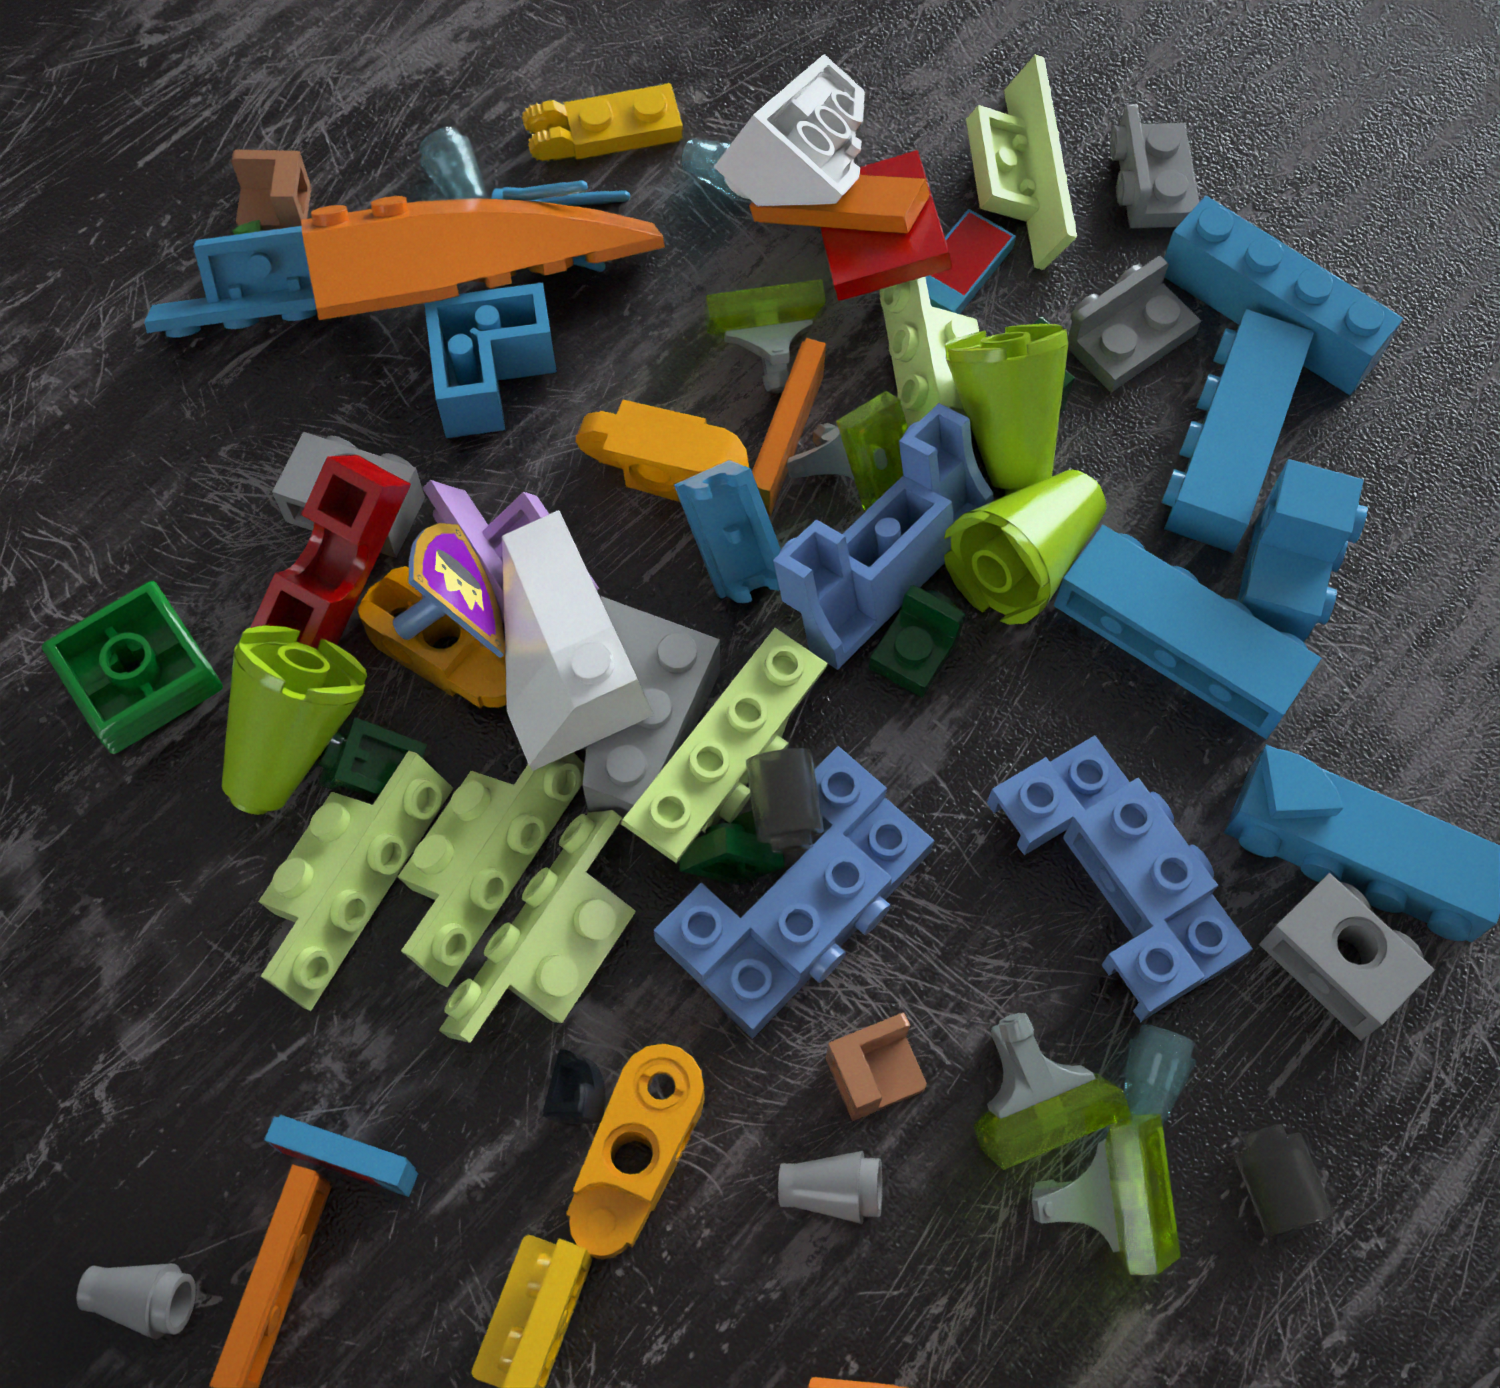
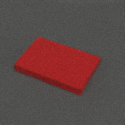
M918 150L860 167V175L926 179L927 182ZM928 182L927 186L930 196L909 233L820 227L838 301L953 268Z

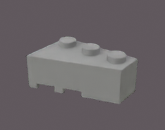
M601 596L605 610L654 716L586 746L583 789L588 812L613 810L623 820L695 729L720 673V639Z

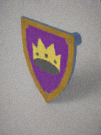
M438 523L424 529L412 543L409 558V584L422 594V599L393 619V626L396 632L403 639L410 640L447 614L501 658L505 655L501 613L492 585L477 554L457 524Z

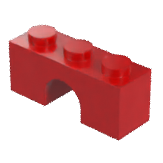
M359 455L327 456L301 513L302 516L314 522L311 537L304 551L291 567L274 573L250 628L263 625L288 627L299 630L300 634L297 642L310 647L318 648L321 638L337 645L411 484Z

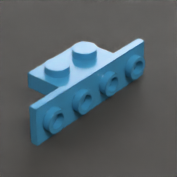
M302 226L196 240L193 247L206 298L152 305L144 323L147 333L165 331L167 337H183L197 333L201 330L200 326L223 323L227 329H240L255 325L259 322V317L281 314L283 320L296 321L316 315V304L302 236Z

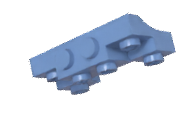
M940 403L920 421L911 424L899 440L903 476L843 534L815 520L797 538L789 540L783 546L779 555L773 560L782 602L802 614L809 651L837 670L902 606L903 597L910 585L920 588L945 563L944 555L951 550V536L944 539L946 530L964 513L994 501L993 492L983 478L974 457L970 418Z
M1095 735L1052 761H1049L1047 757L1043 758L991 790L987 801L988 806L993 813L1001 809L1004 810L1021 834L1017 846L1024 855L1067 830L1063 839L1134 937V939L1108 954L1102 963V967L1109 976L1118 972L1134 994L1139 1004L1133 1012L1140 1022L1189 991L1236 965L1253 950L1212 894L1218 887V884L1213 879L1214 871L1206 855L1197 846L1188 845L1173 825L1174 817L1171 809L1165 800L1156 792H1149L1139 778L1129 782Z
M839 746L793 790L792 804L817 825L824 834L741 918L703 883H700L654 929L655 942L680 964L708 992L728 1017L752 1039L811 977L820 983L834 971L846 955L841 946L857 929L863 935H867L877 926L891 907L886 899L932 850L934 839L886 799L887 788Z

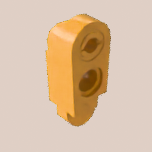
M622 400L617 414L601 410L588 413L584 416L576 435V443L585 454L597 459L600 463L623 469L626 487L680 502L674 484L728 460L749 468L746 448L738 436L727 429L708 425L706 418L628 400Z
M404 566L392 569L382 580L368 589L357 609L369 640L378 650L452 697L457 693L479 708H482L483 705L487 707L507 705L505 655L499 658L447 614L410 640L403 639L396 632L393 626V619L395 618L393 615L406 611L422 599V594L409 584V567ZM447 636L459 638L451 647L445 649L433 647L434 643L440 638Z
M668 1044L646 1046L632 1055L622 1069L573 1188L574 1196L566 1213L570 1219V1231L574 1241L578 1246L586 1248L593 1258H612L625 1251L628 1246L633 1248L650 1212L654 1211L701 1116L705 1099L701 1069L694 1058L680 1047ZM658 1074H666L675 1082V1091L667 1099H655L648 1092L654 1076ZM634 1141L644 1143L653 1152L652 1160L645 1170L630 1175L622 1173L615 1168L613 1163L614 1157L621 1146Z

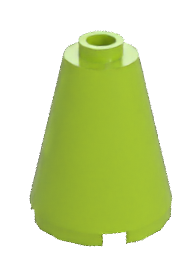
M1030 324L1005 327L1006 333L986 337L985 330L957 337L945 344V359L966 416L970 418V427L991 485L995 488L1004 489L1006 496L1052 477L1069 344L1067 330H1063L1061 325Z
M1067 470L961 515L946 530L944 539L951 536V550L944 555L946 568L958 590L972 606L982 613L991 607L1004 614L1005 616L999 621L1009 625L1027 623L1041 613L1105 515L1106 500L1100 485L1095 479L1081 471Z
M263 625L247 628L242 633L239 643L234 648L221 784L231 803L239 810L260 815L268 811L281 809L362 698L365 687L364 683L367 678L366 669L354 656L336 644L321 638L318 648L310 647L297 642L300 634L299 630L288 627Z

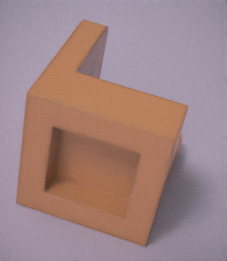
M233 151L231 163L241 187L236 217L237 225L240 226L251 221L260 220L264 231L301 226V220L307 219L311 185L300 151Z
M900 1013L828 1043L825 1059L852 1121L920 1094L926 1088V1080L906 1038L910 1024L905 1013Z

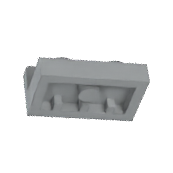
M1126 104L1120 126H1113L1110 134V156L1113 161H1119L1121 170L1117 178L1118 204L1120 206L1126 205L1130 228L1178 227L1199 203L1186 124H1141L1138 104Z
M1158 256L1143 267L1140 265L1132 266L1121 275L1115 286L1100 296L1097 294L1087 296L1076 306L1071 314L1072 323L1067 337L1069 340L1068 350L1110 392H1113L1197 334L1201 320L1162 283L1169 264L1161 256Z

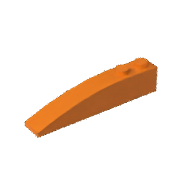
M391 196L372 201V209L348 212L347 207L343 205L326 206L313 210L311 212L312 218L301 220L302 236L319 320L459 296L457 284L468 281L485 282L488 288L512 284L511 277L517 273L516 270L528 268L531 272L541 273L544 276L563 272L574 265L573 257L584 254L587 262L601 263L665 248L663 235L651 222L596 209L539 201L475 198L407 203L406 197Z

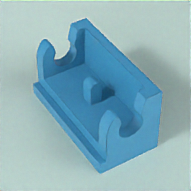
M728 460L674 484L717 596L719 598L727 596L737 603H748L752 601L750 591L756 588L768 586L771 590L779 591L773 560L779 555L781 548L751 468Z

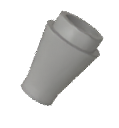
M859 1151L797 1164L781 1163L778 1180L780 1207H795L859 1224L863 1223L864 1217H880L882 1209L881 1159L864 1158V1152Z
M176 1264L113 1268L91 1266L85 1271L80 1280L77 1290V1305L82 1311L97 1313L152 1339H159L166 1333L178 1334L185 1327L194 1307L196 1286L194 1278L190 1274L182 1273Z

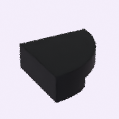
M560 1049L542 1117L565 1124H600L604 1115L606 1098L604 1080L600 1069L592 1060L571 1051Z

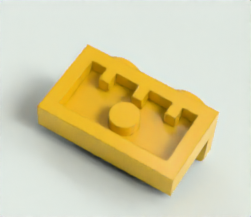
M526 1235L522 1239L472 1368V1375L475 1379L498 1388H545L593 1260L586 1248L562 1239H558L557 1244L532 1235Z

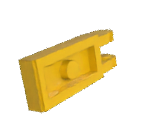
M671 83L564 102V105L554 100L542 102V104L530 105L529 108H525V112H522V120L526 131H529L530 134L535 133L529 139L530 153L532 158L535 157L536 160H541L542 162L544 160H559L576 157V160L676 142L683 138V125Z

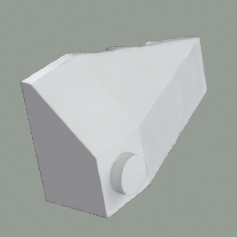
M822 55L750 118L714 165V168L724 176L726 184L734 193L742 198L750 199L757 206L836 204L858 180L860 175V167L854 164V158L861 151L862 141L856 138V130L863 122L865 91L827 56Z
M560 510L503 535L507 714L532 771L654 716Z

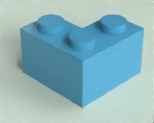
M543 283L461 293L456 297L424 303L435 397L446 438L505 430L499 380L557 372Z
M1288 459L1255 520L1236 601L1245 605L1254 617L1279 632L1292 634L1305 642L1317 623L1326 625L1331 616L1337 595L1336 589L1328 587L1331 571L1337 572L1339 570L1348 542L1356 543L1366 521L1368 508L1359 505L1364 479Z

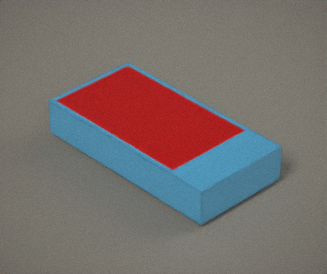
M968 209L945 237L953 268L925 277L930 305L961 314L1011 252L1016 236Z
M279 1115V1118L274 1116L264 1141L280 1153L407 1197L410 1196L418 1175L415 1171L416 1168L405 1157L283 1115Z

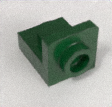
M910 585L903 597L901 611L870 657L869 669L923 698L959 641L965 613L959 610L955 603L944 594L933 590L924 591L915 585Z
M354 717L342 724L316 760V765L323 768L318 785L328 789L342 786L377 799L407 752H415L423 758L427 744Z
M765 804L737 816L731 823L726 822L708 827L705 830V835L696 838L680 858V871L740 885L784 868L779 807Z

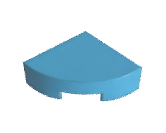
M1269 748L1264 750L1260 756L1270 819L1337 816L1342 811L1343 804L1338 790L1326 773L1316 764L1290 751Z

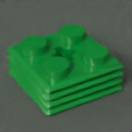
M155 581L143 584L42 644V650L96 737L111 754L122 751L220 692L223 688V684ZM138 661L140 666L129 673L127 666Z

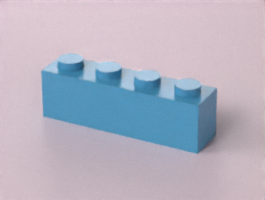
M1207 195L1203 197L1173 231L1164 256V260L1169 264L1165 274L1166 279L1238 325L1245 310L1248 309L1315 331L1303 366L1350 396L1382 358L1404 319Z
M1248 309L1245 310L1237 331L1225 328L1213 362L1223 365L1220 376L1208 375L1196 408L1207 411L1203 423L1191 421L1179 455L1190 458L1185 472L1177 469L1173 470L1161 502L1172 507L1164 528L1165 530L1234 553L1249 525L1315 331Z
M1105 525L1101 526L1064 576L1053 605L1266 740L1322 659L1308 650L1304 642L1296 636L1275 630L1254 617L1251 611L1242 603L1221 597L1200 584L1196 577L1188 570L1167 564L1146 551L1143 545L1134 537L1123 533L1118 534Z
M1266 744L1251 765L1224 830L1225 834L1239 839L1240 845L1249 852L1263 857L1277 856L1301 867V871L1307 877L1319 883L1331 873L1340 883L1350 884L1359 890L1373 907L1391 913H1406L1426 922L1428 928L1433 933L1449 940H1467L1472 943L1497 924L1500 915V845L1325 769L1322 770L1334 783L1342 800L1343 809L1337 816L1270 819L1260 756L1266 748H1276Z

